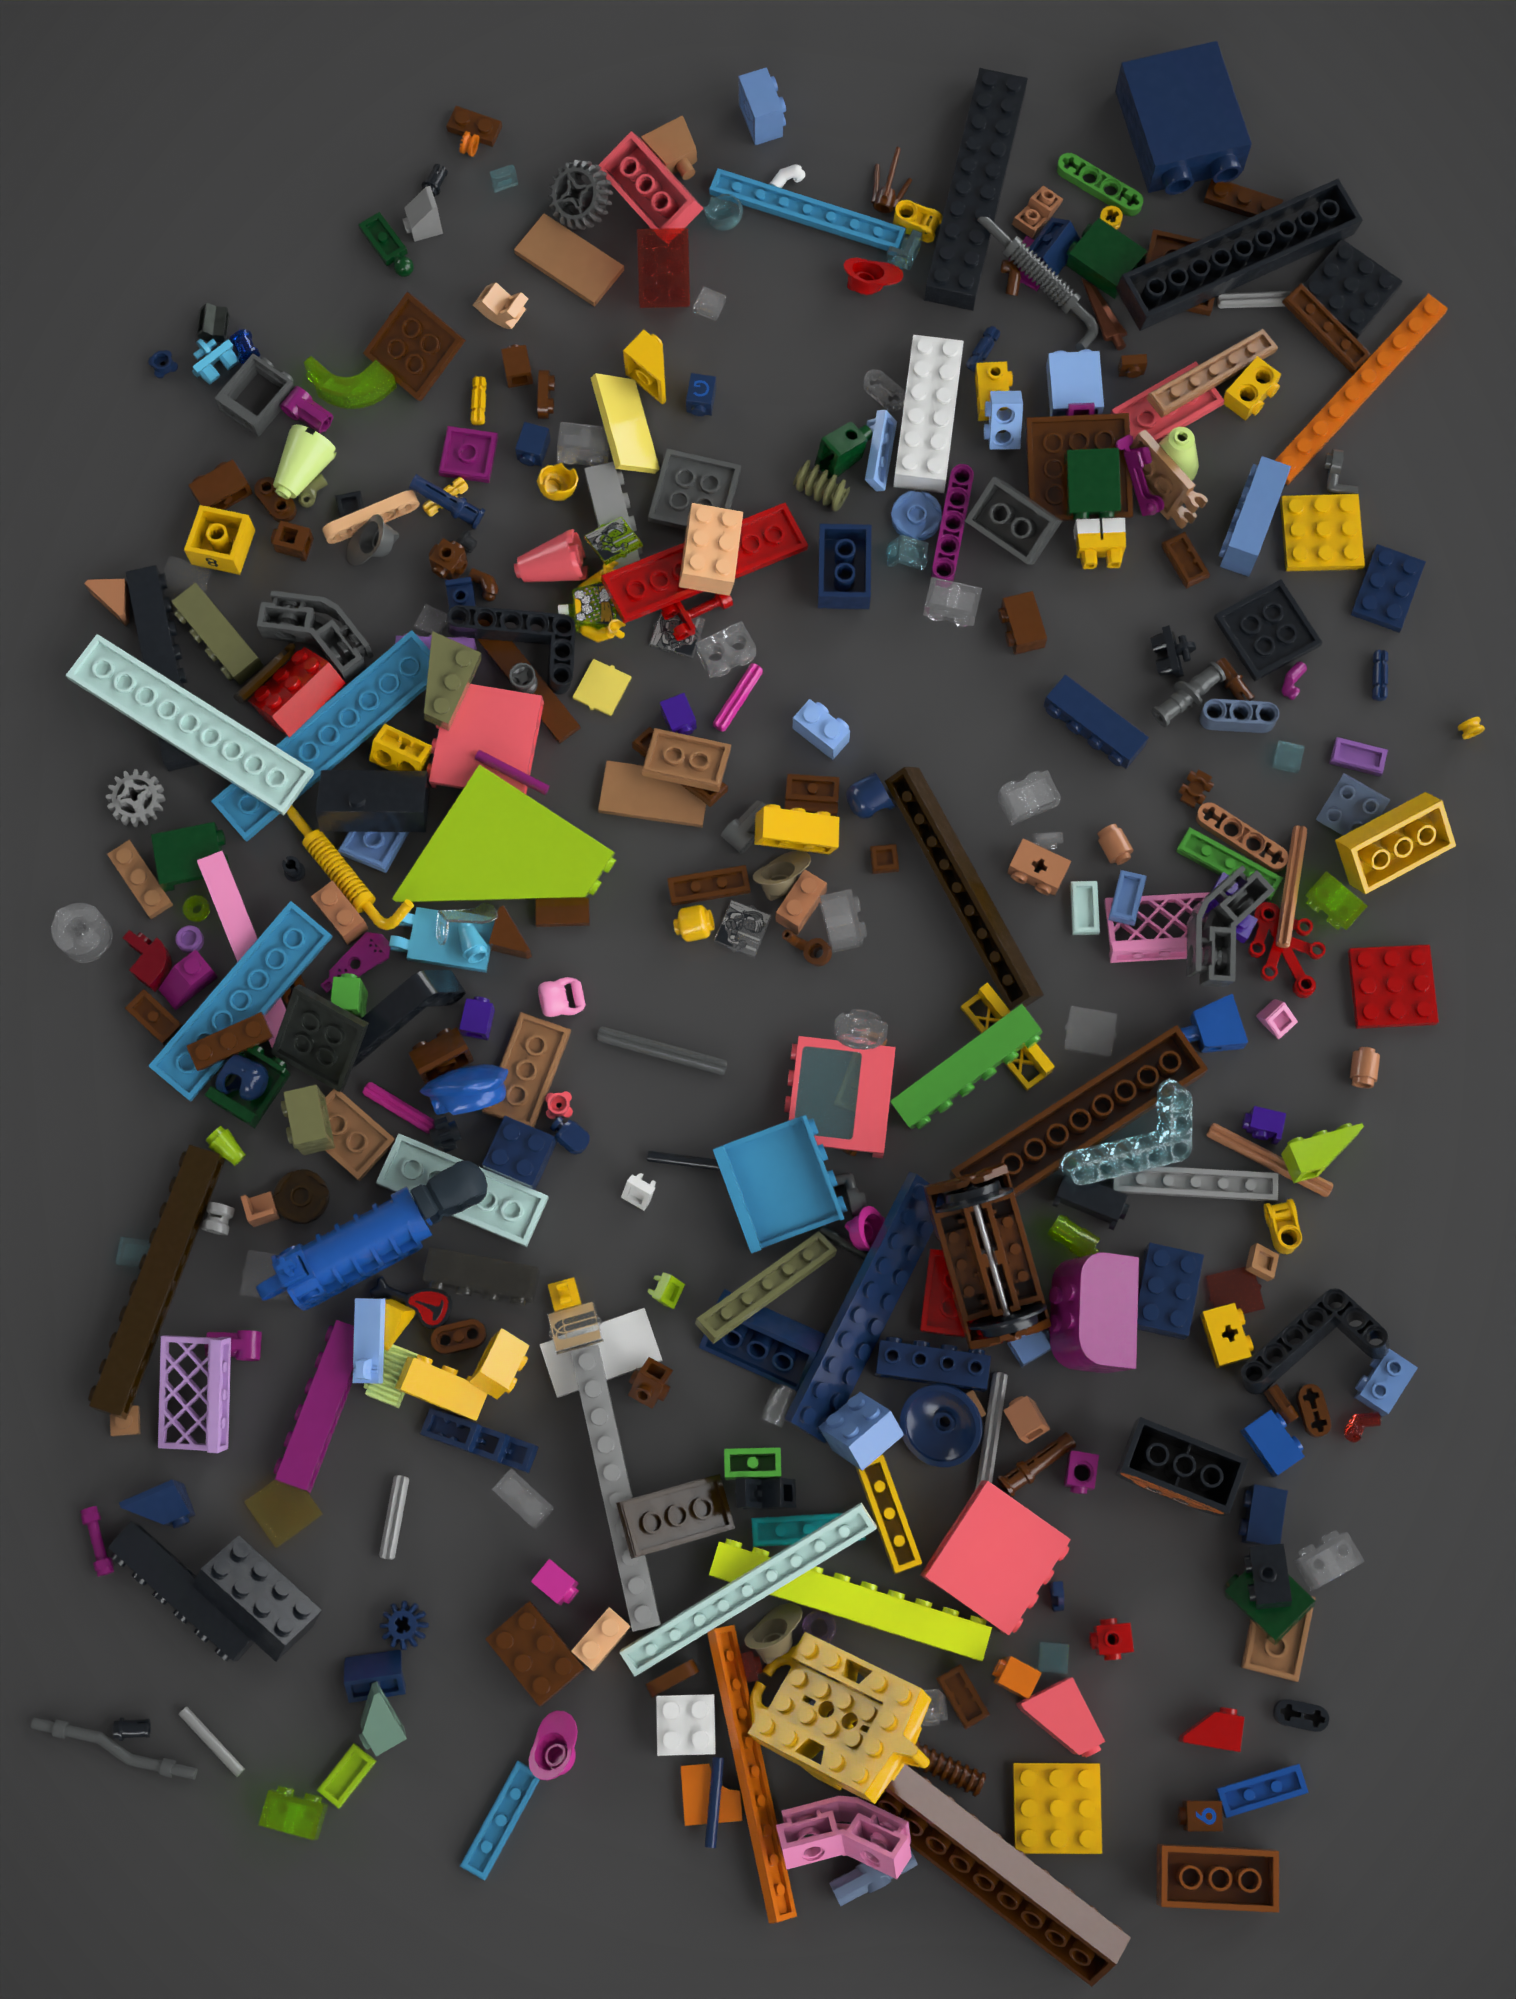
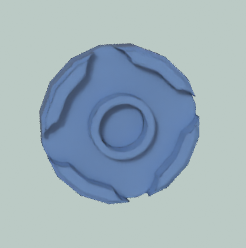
M908 491L899 496L893 504L891 512L892 525L896 532L905 539L912 541L926 540L932 537L940 528L942 520L941 505L935 497L927 492Z

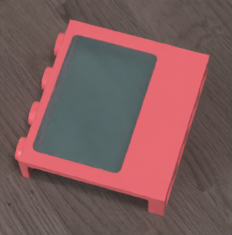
M799 1036L798 1044L792 1043L791 1060H796L795 1070H789L787 1086H793L792 1095L786 1096L784 1112L789 1113V1120L805 1114L808 1120L813 1118L819 1134L814 1135L817 1145L823 1144L826 1148L872 1153V1157L883 1158L896 1047Z

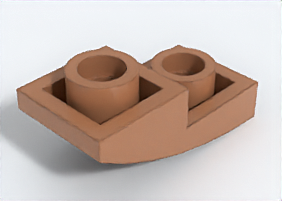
M1042 186L1030 198L1028 205L1014 218L1012 225L1033 238L1061 205L1063 198Z

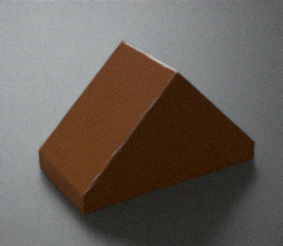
M504 905L499 907L489 940L491 951L524 959L531 958L532 955L529 947Z

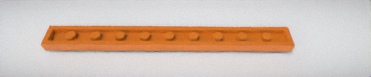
M1428 293L1275 459V461L1291 466L1285 482L1287 486L1446 314L1448 310L1446 306Z
M735 1625L712 1629L707 1634L769 1924L797 1917L788 1871L786 1870L776 1828L777 1820L761 1746L748 1734L752 1726L750 1695Z

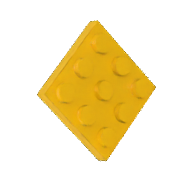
M1359 494L1281 497L1280 507L1286 571L1361 570L1364 568Z
M1013 1763L1014 1848L1022 1851L1024 1854H1102L1100 1763Z

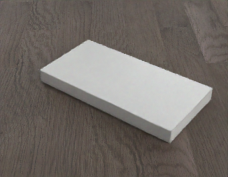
M645 1308L599 1323L598 1326L596 1324L566 1335L567 1338L596 1331L599 1327L601 1339L556 1351L554 1340L539 1344L557 1398L579 1391L571 1351L598 1345L607 1380L633 1372L636 1368L641 1369L648 1357L658 1362L663 1361ZM562 1336V1337H559L558 1339H567V1338H566L565 1336Z

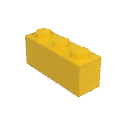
M775 804L765 805L755 816L754 844L830 855L839 847L840 817L831 816L829 812L823 811L808 813L802 808L786 810L781 809L779 805Z
M419 1354L416 1358L407 1357L395 1389L466 1419L477 1421L487 1393L469 1383L472 1376L468 1375L467 1379H463L457 1376L458 1370L445 1365L441 1369L432 1365V1359Z

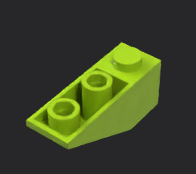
M1347 1123L1332 1132L1322 1130L1307 1139L1297 1137L1290 1140L1281 1155L1293 1183L1318 1177L1356 1138L1364 1127L1363 1123L1353 1126L1351 1123Z

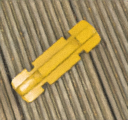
M475 376L472 379V412L470 420L473 425L480 426L485 423L484 412L486 407L485 391L487 382L483 376Z
M458 477L452 482V486L448 485L443 489L451 495L458 497L457 494L461 495L468 490V485L463 478ZM430 500L422 505L424 511L430 517L438 513L439 508L443 509V507Z

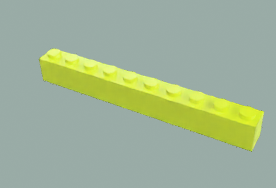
M726 1538L725 1543H718L709 1576L732 1582L770 1558L768 1557L769 1552L753 1547L752 1552L741 1549L742 1543ZM817 1566L769 1594L980 1662L984 1659L992 1627L986 1626L987 1621L985 1619L971 1615L970 1620L959 1617V1611L943 1607L942 1611L931 1608V1602L916 1598L915 1603L904 1600L905 1594L889 1590L888 1594L877 1591V1585L862 1581L860 1586L849 1583L851 1577L839 1573H834V1576L830 1577L822 1574L824 1569Z

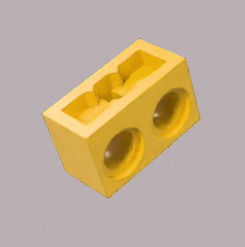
M1257 356L1227 389L1223 398V404L1245 421L1251 414L1256 416L1265 403L1263 401L1267 396L1272 398L1280 388L1278 382L1281 373ZM1257 379H1262L1266 383H1260ZM1241 397H1247L1251 401H1244Z
M384 724L373 740L369 761L389 771H425L429 763L432 746Z

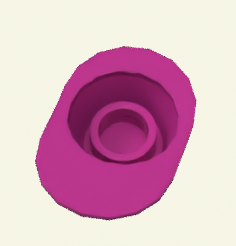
M864 1207L858 1216L845 1224L850 1240L858 1250L869 1252L885 1220L874 1207Z
M565 1711L549 1713L542 1720L538 1728L528 1761L530 1771L540 1780L557 1778L567 1773L574 1765L576 1758L574 1747L578 1730L574 1718Z

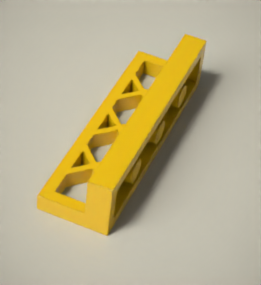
M988 982L979 988L978 994L960 1007L980 1033L988 1029L989 1023H996L1011 1012ZM981 1000L987 1007V1016H975L970 1007ZM990 1012L995 1018H990ZM980 1021L986 1022L985 1027L982 1025ZM1037 1043L1029 1049L1024 1046L1020 1049V1059H1015L1006 1065L1026 1091L1051 1074L1055 1067ZM1023 1055H1025L1028 1060H1023ZM1013 1063L1019 1064V1068L1017 1069ZM1022 1064L1034 1066L1039 1075L1028 1082L1021 1074Z

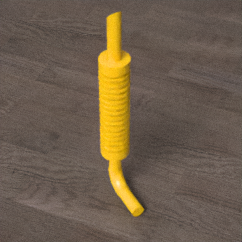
M291 805L287 815L305 837L302 845L330 880L336 884L358 913L365 912L373 921V924L380 929L391 930L397 927L414 907V904L406 899L391 917L384 918L373 906L376 900L375 896L369 891L363 881L360 880L338 850L335 849L320 829L313 831L294 806Z

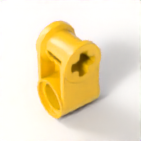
M902 200L896 205L893 224L906 228V234L914 236L921 241L933 242L936 237V228L942 223L943 216L935 209L924 207L911 200ZM901 215H908L909 218H904Z
M1287 1199L1285 1203L1270 1205V1203L1264 1204L1265 1220L1269 1227L1275 1250L1281 1254L1292 1253L1302 1241L1297 1210L1293 1199ZM1281 1235H1290L1293 1238L1294 1244H1284Z

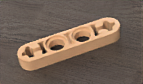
M407 490L326 524L322 532L329 544H335L351 538L373 515L379 514L382 516L384 523L414 511L419 507L420 503L415 492Z

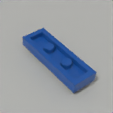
M1300 1764L1291 1765L1216 1788L1219 1801H1222V1811L1225 1818L1309 1793Z

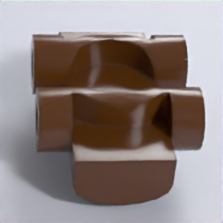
M1199 769L1197 773L1191 770L1186 779L1190 781L1189 786L1183 783L1179 790V793L1182 794L1180 801L1192 808L1195 807L1196 803L1202 805L1207 797L1203 794L1204 790L1210 792L1214 785L1210 781L1212 776Z

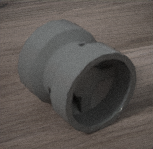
M518 663L512 667L509 677L513 690L533 694L538 686L533 667L527 663Z

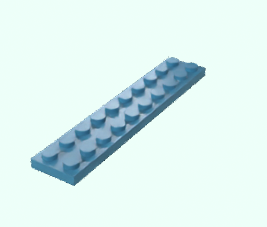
M413 630L325 703L290 738L287 736L276 745L277 748L314 771V775L296 800L320 780L321 770H332L426 689L430 650ZM233 783L211 801L246 842L280 814Z

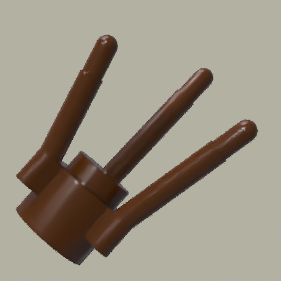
M900 147L895 149L886 184L880 190V165L875 164L871 203L874 209L881 213H891L893 209L895 210L896 205L900 202L912 182V178H908L897 196L894 189L890 188L901 150Z

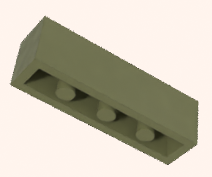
M196 582L171 601L177 609L173 612L182 624L186 622L192 627L189 630L190 634L198 643L202 640L208 646L204 651L213 662L219 660L223 664L220 670L229 681L234 678L241 685L264 666Z

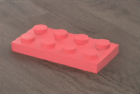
M1196 361L1111 410V414L1129 413L1130 435L1133 436V441L1138 433L1146 430L1158 443L1174 428L1186 427L1223 405L1224 399L1214 387L1161 418L1146 399L1152 391L1198 366L1199 364Z

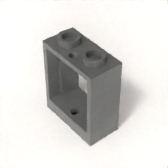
M252 354L214 399L221 412L259 437L281 412L280 404L293 390L294 380L285 371L280 373L276 370L274 365L265 357L260 359L255 354ZM259 373L279 387L280 390L262 412L256 416L235 400Z

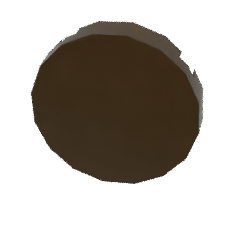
M308 1169L291 1171L278 1181L274 1190L275 1206L277 1211L290 1222L295 1224L313 1222L325 1212L329 1204V1190L326 1182L317 1173Z

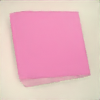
M1276 999L1272 1000L1256 1015L1258 1020L1277 1039H1280L1298 1022L1285 1002Z

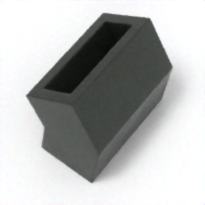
M209 303L204 304L199 310L196 337L206 341L214 339L217 343H224L227 340L230 315L227 307L214 306Z

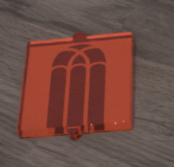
M1245 1266L1206 1276L1211 1294L1209 1300L1213 1302L1214 1308L1235 1303L1236 1308H1241L1243 1314L1265 1309L1260 1292L1262 1286L1258 1284L1256 1275L1245 1270Z

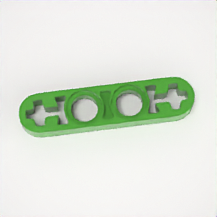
M1065 153L1060 156L1057 172L1063 179L1107 205L1118 207L1124 215L1135 216L1140 213L1143 197L1138 191L1073 153ZM1069 163L1073 164V166L1069 167L1068 169L1064 168V165H1068ZM1092 174L1095 176L1096 181L1093 183L1085 182L1083 176ZM1112 186L1117 190V193L1115 195H1107L1104 192V188ZM1121 193H1123L1124 197H1121V201H1119ZM1132 200L1136 202L1131 206L1127 205V203H1130Z

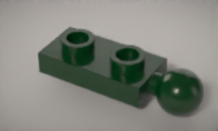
M380 212L358 224L361 232L386 266L394 262V270L401 277H407L413 272L414 264L412 260L405 257L408 254L407 248Z

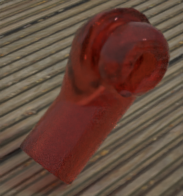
M1379 1412L1354 1414L1344 1427V1437L1352 1443L1360 1441L1361 1434L1366 1427L1381 1425Z

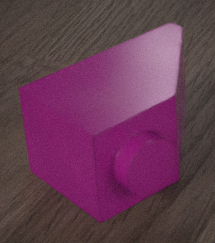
M195 949L174 965L158 990L176 1011L217 979L218 976Z

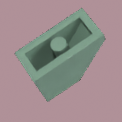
M374 1682L371 1685L361 1717L362 1733L359 1734V1737L366 1750L371 1748L375 1756H378L406 1740L407 1737L404 1726L378 1682Z

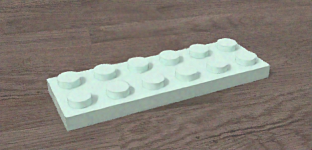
M398 1133L376 1184L393 1192H397L406 1186L410 1191L420 1184L426 1185L428 1180L439 1172L463 1160ZM479 1167L485 1174L488 1184L486 1197L479 1204L473 1205L452 1216L527 1247L549 1199L548 1195Z

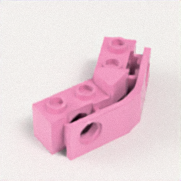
M836 1796L782 1810L784 1823L776 1825L786 1870L843 1855L852 1857L888 1876L898 1879L912 1857L909 1822L858 1797ZM837 1822H851V1824H843ZM807 1834H813L812 1836H809V1837H803V1836H805V1835H807Z

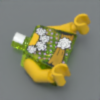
M611 559L604 563L603 569L572 590L573 603L558 605V614L569 615L574 619L576 632L597 643L614 638V636L619 639L625 636V633L619 630V628L625 627L626 624L617 619L616 608L601 581L602 575L614 571L613 568L619 564V562Z

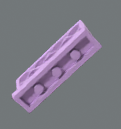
M161 1336L158 1448L207 1451V1453H219L228 1449L231 1337ZM169 1342L178 1343L185 1351L177 1360L169 1354ZM198 1344H208V1357L203 1361L192 1351ZM187 1355L197 1365L189 1375L179 1365ZM174 1368L184 1379L176 1388L168 1381V1374ZM200 1370L207 1376V1385L202 1390L191 1379ZM186 1383L197 1393L188 1403L178 1393ZM173 1396L183 1406L175 1416L167 1409L168 1401ZM199 1398L207 1405V1412L201 1418L191 1407ZM186 1411L196 1421L188 1431L177 1420ZM173 1424L183 1436L176 1442H167V1429ZM198 1426L206 1433V1444L197 1443L190 1435Z

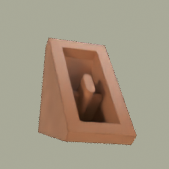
M125 579L87 580L84 583L90 594L123 625L127 626L129 624L130 593Z

